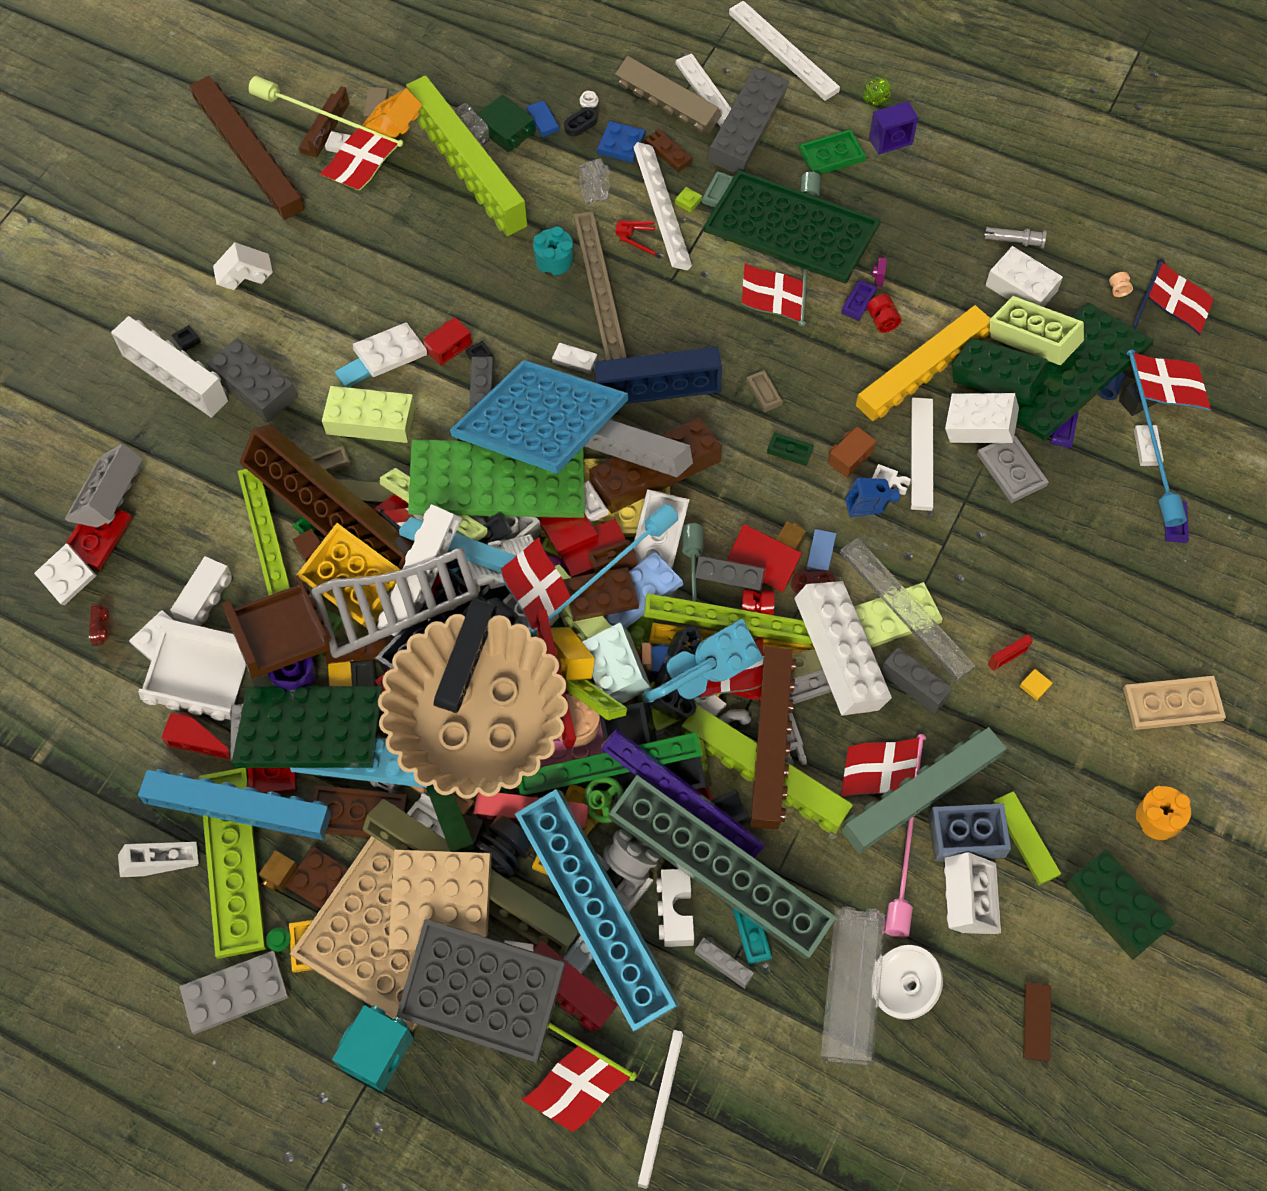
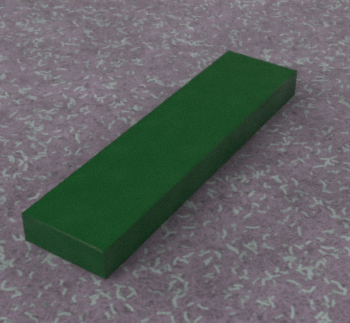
M433 784L427 786V793L450 852H467L475 849L454 793L441 795L434 789Z

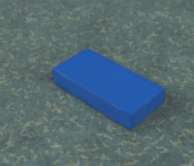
M544 100L527 106V112L535 119V126L542 137L559 131V126Z

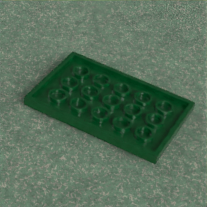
M247 686L231 762L233 768H373L381 713L378 699L381 693L384 692L383 687L302 686L294 690H284L277 686Z

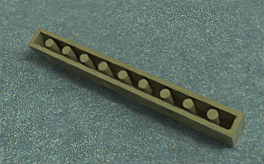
M382 799L366 817L363 831L393 851L450 852L443 837L385 799ZM491 868L489 914L536 945L541 941L545 942L563 958L579 934L575 923Z

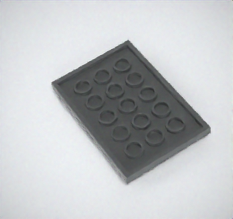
M425 919L396 1017L537 1063L540 1059L567 962L437 921Z

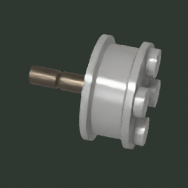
M623 828L617 830L613 836L614 842L612 845L606 846L603 850L604 860L615 871L610 878L612 883L616 887L622 877L636 883L646 882L649 878L650 868L656 867L660 862L659 854Z

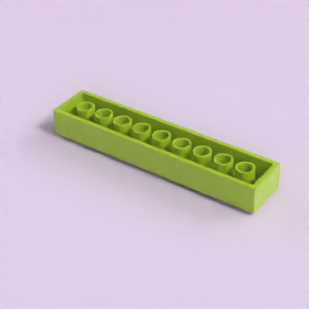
M425 75L406 84V88L422 104L418 111L420 114L416 118L422 130L425 129L429 140L435 142L439 153L445 155L449 166L455 168L457 176L465 181L467 189L475 194L477 202L480 205L483 204L487 215L495 220L497 228L500 231L503 230L508 237L527 227L524 199L428 77Z

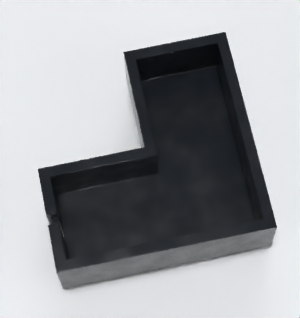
M650 702L625 705L629 711H627L626 716L607 720L600 715L604 742L615 729H618L637 745L657 741ZM703 739L700 740L703 751L702 756L663 764L694 789L712 786ZM627 772L610 777L616 779L625 792L636 775L632 772ZM617 793L614 795L615 804L618 802Z

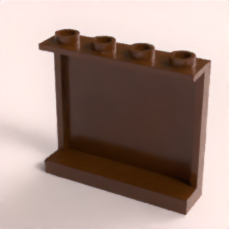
M299 575L295 576L297 586L245 605L233 608L230 600L221 603L252 679L331 650L328 640L332 639L327 627H322L324 624L320 611L315 612L317 609L313 596L308 597L310 594L306 582H301Z

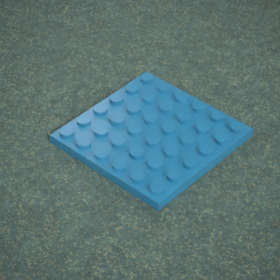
M523 360L454 425L450 432L452 437L558 474L628 401V393Z

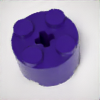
M309 657L272 671L268 675L274 686L284 690H294L302 686H313L316 681L317 670L312 658Z

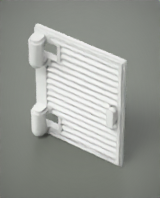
M526 535L505 541L490 542L488 545L517 556L534 540L531 535ZM468 561L478 592H480V586L488 584L491 589L505 586L501 573Z

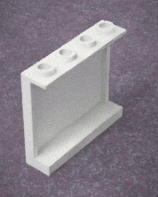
M163 618L160 625L161 633L143 688L138 691L140 700L149 705L162 704L171 710H179V708L188 710L189 713L194 715H211L216 720H231V705L236 704L247 667L234 635Z

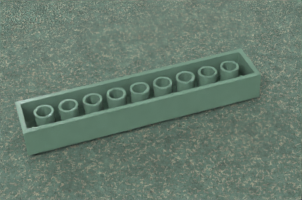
M636 775L608 815V818L804 959L811 957L836 919V916L638 775Z

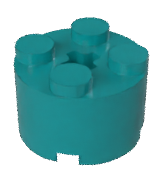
M556 226L552 229L544 230L534 237V259L537 268L541 272L560 275L571 268L574 260L573 240L567 232L563 231L561 227Z

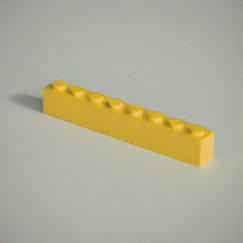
M974 305L859 393L856 407L872 421L879 417H884L891 407L898 406L904 397L915 393L922 383H928L938 371L942 372L948 363L952 360L955 361L970 338L978 340L986 338L990 333L989 320L991 318Z

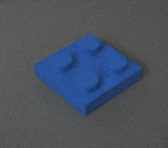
M609 121L597 148V154L634 163L636 158L634 146L637 142H643L645 130Z

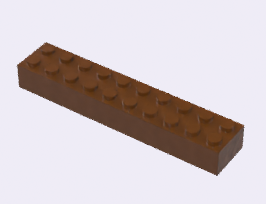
M271 424L253 428L239 462L323 535L327 536L335 524L338 523L399 569H403L406 562V554L413 546V543L408 538L401 536L396 528Z

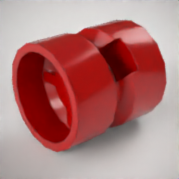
M878 295L867 304V310L878 332H890L901 324L902 319L890 295Z
M743 589L742 610L773 615L774 591L762 590L759 594L756 590Z

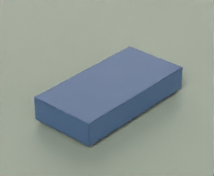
M815 529L806 570L828 574L836 533Z

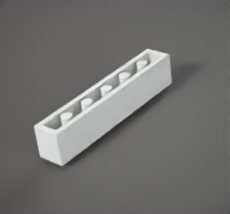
M431 504L424 514L421 528L415 534V542L411 550L406 554V562L403 569L447 553L462 517ZM437 567L425 571L431 588L438 574ZM416 574L406 577L405 580L416 613H418L424 606L425 598ZM396 582L394 589L389 593L388 597L396 621L399 622L408 618ZM384 611L379 615L378 629L388 626Z

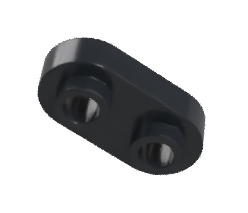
M586 107L567 118L564 122L565 133L569 136H578L593 127L598 121L597 111L594 108Z

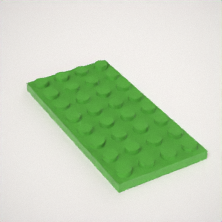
M412 440L408 513L424 515L432 504L455 515L496 516L501 513L504 516L584 518L583 448L556 474L466 441Z

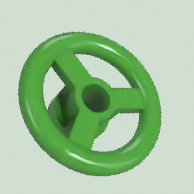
M610 776L595 779L586 787L584 804L589 806L588 814L597 822H612L608 818L611 812L609 806L611 798L617 793L619 800L624 793L621 784L616 779ZM600 783L612 785L607 791H593ZM594 809H602L603 816L596 813Z

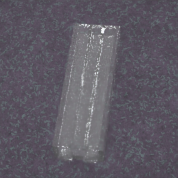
M842 907V910L835 909L836 919L833 926L821 1058L824 1062L873 1067L886 919L884 913H880L876 909H866V912L856 911L852 907Z

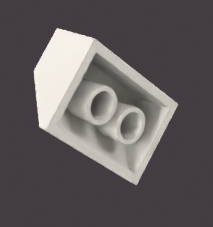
M969 852L946 857L944 873L946 876L945 895L947 899V922L949 929L961 933L1000 934L1001 925L996 863Z

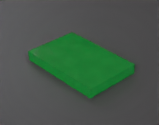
M852 129L802 143L798 147L810 172H816L819 175L864 162L867 157Z

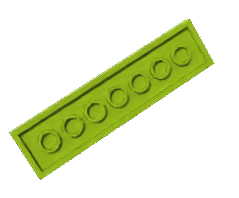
M246 768L199 776V779L207 778L220 785L227 782L234 784L236 788L240 789L248 787V770ZM203 816L215 957L220 959L266 950L254 828L251 825Z

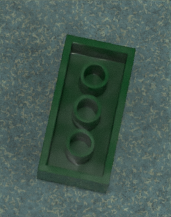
M970 338L952 364L953 382L987 393H1015L1017 402L1030 405L1048 378V359Z
M1107 849L1072 876L1065 885L1132 960L1175 925L1172 919Z

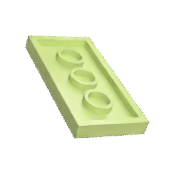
M924 582L854 607L871 648L940 624L943 620Z

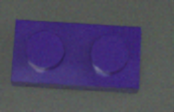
M859 280L843 306L841 314L860 321L867 309V304L876 294L877 287Z

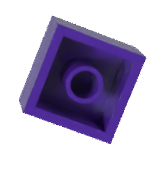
M909 101L873 112L869 140L878 155L913 144L918 116Z

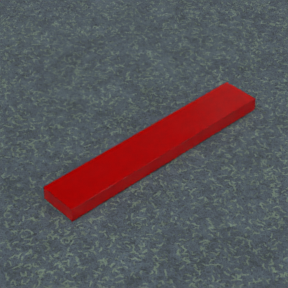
M538 610L535 619L538 636L546 643V654H551L558 660L547 610ZM559 666V669H558V671H557V673H556V674H559V675H561L560 666ZM564 692L561 696H563L568 703L566 692ZM568 705L566 714L560 718L564 724V731L561 736L565 748L573 747L576 741Z

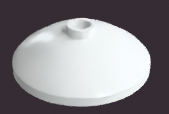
M914 945L899 946L885 954L878 962L872 977V992L879 1007L888 1015L903 1020L915 1019L927 1013L938 1001L943 987V974L937 959L927 950ZM916 983V988L911 990L912 985Z

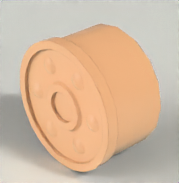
M568 694L566 696L576 735L574 747L587 745L599 733L600 714L572 694Z

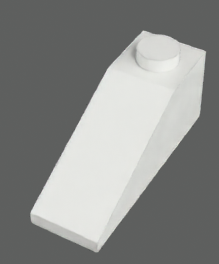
M196 842L125 844L118 854L120 877L147 876L193 867L199 864Z

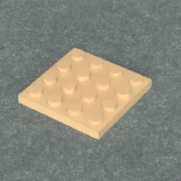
M394 850L389 949L416 950L425 919L488 937L492 853Z

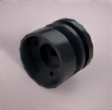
M497 815L488 826L493 837L482 834L480 836L482 842L476 841L474 843L475 849L473 850L475 853H492L491 868L502 876L511 878L514 874L512 868L518 869L520 867V863L515 855L527 859L534 848L520 826L503 815Z

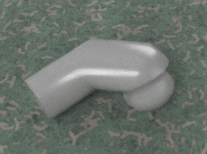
M730 709L718 719L728 725L735 720H739L740 724L746 725L751 721V716L746 709Z

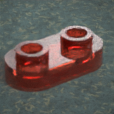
M825 570L798 572L792 577L791 588L798 594L806 584L826 583L821 581L822 578L827 579V582H835V577L831 572ZM803 579L806 583H800L799 580Z
M102 603L92 604L89 636L92 646L104 645V642L108 640L106 621L109 620V610Z

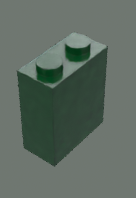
M501 95L475 115L477 129L508 153L536 132L535 119L504 95Z

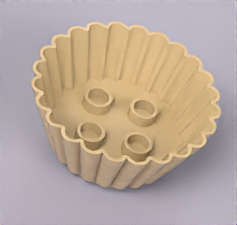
M454 614L446 620L445 624L438 621L432 622L426 627L425 634L419 633L411 636L407 642V650H400L394 655L392 659L394 669H390L383 676L382 682L386 690L379 696L378 706L385 712L380 717L379 726L384 733L389 734L386 738V747L392 754L399 755L397 760L400 769L405 772H414L415 781L422 786L433 784L434 789L441 795H449L456 791L461 798L469 799L476 796L478 792L487 797L494 796L500 791L501 786L506 789L516 788L521 783L523 775L532 776L538 772L541 765L540 759H547L553 754L555 750L553 740L559 738L564 731V724L560 718L566 714L568 709L566 699L561 696L565 692L566 681L561 675L556 674L559 669L557 658L551 654H546L547 646L544 640L538 637H531L530 631L525 625L515 624L511 626L509 619L500 615L494 616L488 622V637L458 713L435 707L433 702L465 619L463 615Z

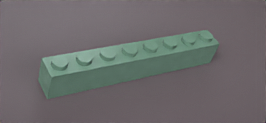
M989 727L982 732L980 729L975 731L969 737L970 740L965 744L963 741L959 742L951 749L953 752L948 755L943 753L934 760V765L931 767L925 765L917 772L916 777L913 779L908 777L899 784L900 788L895 791L890 789L881 796V801L869 803L863 808L864 812L859 816L856 813L845 820L846 825L842 833L858 854H861L1000 758L1007 748Z

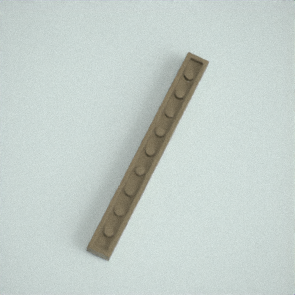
M591 211L574 214L575 226L605 359L627 358L594 213Z

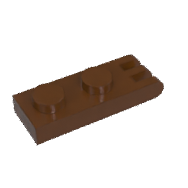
M660 129L655 131V134L652 133L644 139V143L653 146L654 152L677 172H680L692 163V157Z

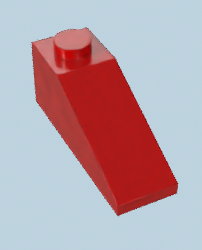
M182 712L179 715L170 713L161 737L168 747L231 760L229 748L193 719L191 715Z

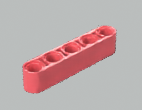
M478 792L473 814L490 820H494L497 815H503L514 823H520L515 813L540 798L497 793L494 796L487 797ZM568 802L582 829L585 830L589 806L582 803Z

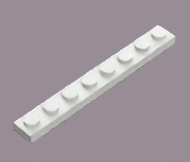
M742 1L729 9V15L823 100L826 101L839 93V85L746 2Z
M637 142L634 146V151L671 265L674 268L688 271L692 264L653 146Z

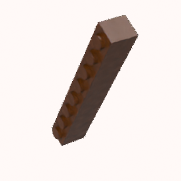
M765 647L750 827L779 830L780 822H785L786 808H782V800L787 798V786L783 785L784 778H788L789 764L785 763V756L790 754V742H786L787 734L791 735L792 721L788 720V713L793 711V700L789 699L790 692H794L795 679H791V672H795L796 658H792L793 649Z

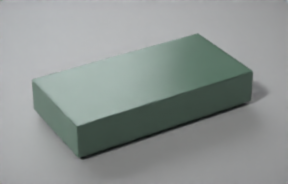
M717 171L702 198V203L715 208L734 177Z

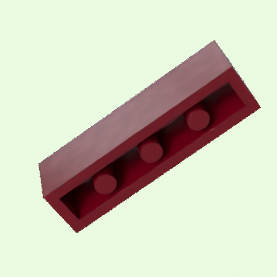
M543 941L533 949V952L567 962ZM566 963L556 1000L561 1003L560 1007L562 1010L570 1015L574 1014L580 1019L579 1023L588 1031L593 1030L595 1032L603 1026L618 1004L571 964Z

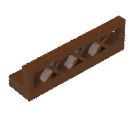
M341 86L336 94L331 93L322 110L342 117L350 104L346 87ZM319 113L299 146L300 153L317 158L325 146L331 131L335 129L339 121Z

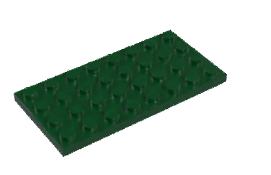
M738 170L703 229L705 233L847 284L879 228L881 219Z
M1087 302L1071 316L1084 322V341L1061 365L1048 361V378L1032 403L1027 405L1018 402L1019 411L1016 424L1045 441L1103 390L1112 379L1132 364L1130 356H1127L1129 350H1134L1136 354L1142 355L1153 346L1154 339Z

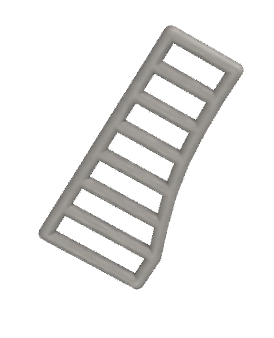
M462 548L454 549L441 556L399 571L376 576L332 579L311 590L317 606V612L320 611L324 620L322 627L328 628L332 638L328 642L333 658L343 656L471 601L479 595ZM454 559L458 560L468 592L456 596L445 564ZM435 567L438 569L448 601L436 605L425 572ZM416 574L428 607L427 610L416 613L405 580L406 577ZM395 580L408 618L399 622L396 621L384 585L386 582ZM375 584L388 626L378 631L363 585ZM341 587H354L369 635L357 638ZM330 590H333L349 640L348 644L338 647L321 595Z

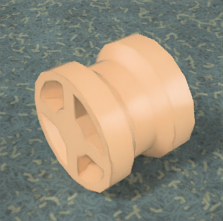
M1127 272L1116 273L1109 279L1115 297H1123L1133 291V286L1129 282L1130 277Z

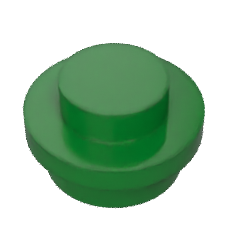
M274 928L267 934L266 944L274 952L284 951L290 945V934L284 928Z

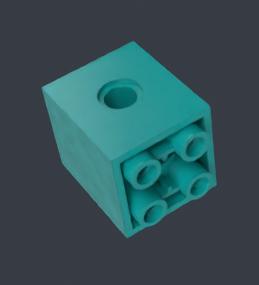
M364 1005L356 1020L347 1028L342 1036L338 1050L332 1060L341 1070L384 1092L414 1038L410 1033V1028L407 1027V1023L397 1017L391 1020L381 1008L375 1005L369 1008Z

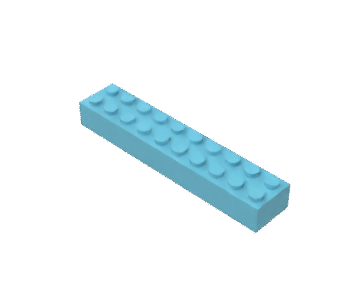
M555 789L515 813L632 1030H639L678 1007L680 1003L564 794Z

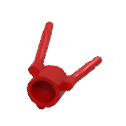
M618 220L615 234L620 236V241L627 242L647 253L656 255L655 251L628 238L633 236L634 229L654 231L655 227L642 226L654 225V221Z

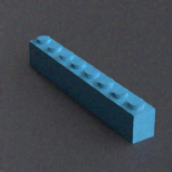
M156 769V771L147 770L138 793V797L144 804L324 840L332 815L328 806L320 801H313V803L304 802L302 798L291 796L289 799L281 797L276 792L265 794L251 787L240 789L236 788L234 784L227 782L220 785L207 778L196 780L182 773H179L178 776L171 775L168 771Z

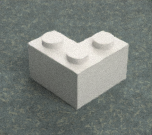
M235 242L213 266L217 285L235 290L244 279L262 284L273 273L268 253Z

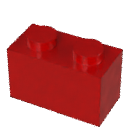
M456 317L445 322L442 327L429 333L423 339L427 353L440 366L472 345L470 331Z

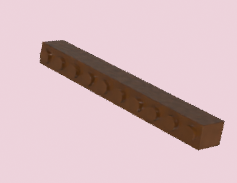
M207 76L190 84L189 87L193 99L281 218L286 220L303 211L302 202L304 199L299 190L295 191L291 179H286L283 169L280 165H276L272 154L266 152L267 150L263 142H258L254 130H249L245 118H240L236 106H231L227 94H222L218 82H213L210 76Z

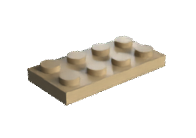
M1214 676L1128 684L1123 688L1134 730L1224 721L1226 718Z

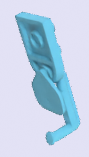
M738 620L704 639L698 645L695 655L683 651L670 658L667 663V671L671 680L655 689L645 690L643 693L644 701L651 703L655 699L663 697L676 689L683 698L693 699L705 692L708 680L713 682L725 681L762 660L763 657L744 620Z

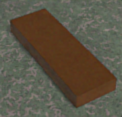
M1026 983L1024 991L1023 1059L1049 1062L1051 986Z

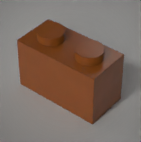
M856 427L852 432L848 431L843 436L841 443L835 444L830 449L828 464L848 478L874 452L877 441L859 427Z

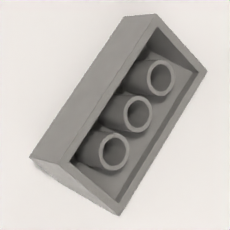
M123 443L99 457L65 520L97 528L105 523L109 524L116 515L114 513L116 508L124 501V493L132 486V478L140 471L139 465L142 458Z

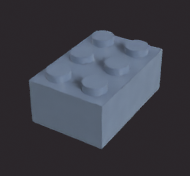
M1004 804L933 807L929 814L935 861H945L946 857L967 852L985 859L1006 858L1011 850Z

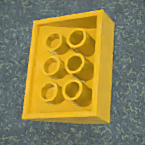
M336 523L297 575L314 588L332 579L376 576L401 569ZM396 580L384 583L388 595L394 589ZM375 584L363 585L376 624L379 615L384 610ZM341 587L350 616L366 627L354 587ZM333 590L322 594L337 606Z

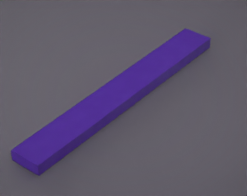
M615 729L601 745V749L634 775L644 779L753 858L765 847L763 841L618 729Z

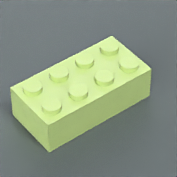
M1012 296L989 320L991 339L1032 355L1048 359V361L1061 365L1084 341L1083 321Z
M330 386L322 418L325 432L327 435L408 443L415 413L413 395Z

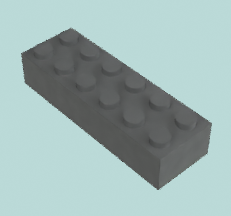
M755 66L711 144L707 161L735 174L738 170L745 171L785 97L789 81Z

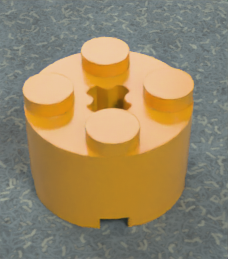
M1156 786L1143 798L1136 809V820L1143 828L1142 831L1147 836L1156 840H1167L1176 836L1187 825L1191 817L1190 799L1177 789L1167 786Z

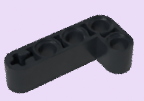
M689 626L675 633L652 689L671 680L667 671V663L670 658L683 651L695 655L696 649L701 642V633L696 627ZM677 689L664 696L665 702L660 697L650 703L653 708L675 720L690 717L696 711L694 699L683 698ZM680 704L683 706L684 712L680 709Z

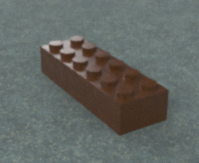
M700 417L660 435L690 445L693 464L678 477L618 457H613L589 469L590 483L611 514L644 499L647 489L658 492L721 462L722 445Z

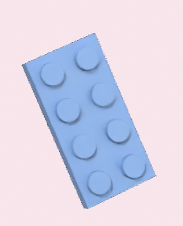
M656 552L629 571L639 602V609L604 615L603 617L611 626L621 622L626 629L643 616L647 593L668 597L683 585L682 579Z

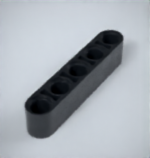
M475 598L471 601L433 702L435 707L453 713L459 712L488 637V622L496 615V605Z

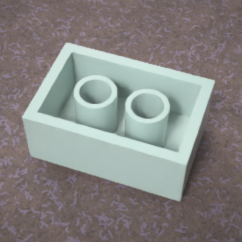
M621 622L582 642L595 658L592 676L596 686L622 704L644 693L645 690L652 689L631 635Z

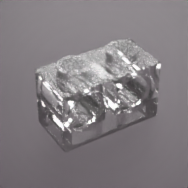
M467 103L453 109L481 146L490 141L488 125Z
M601 158L579 164L580 192L586 205L608 199V190H610L608 177H610V171L607 165L604 166Z

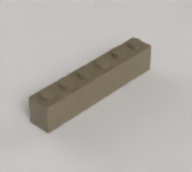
M629 56L625 58L615 73L618 84L624 89L630 88L638 97H645L652 105L663 107L666 113L677 115L680 121L685 124L689 122L699 132L704 131L710 134L722 116L719 107Z

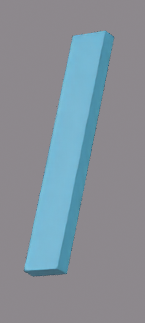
M410 517L399 529V534L414 540L415 534L421 528L423 521ZM455 533L447 551L450 552L454 549L462 548L467 561L501 573V568L516 557V555Z

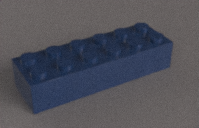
M718 347L594 362L595 383L628 393V401L625 404L720 393L722 364Z

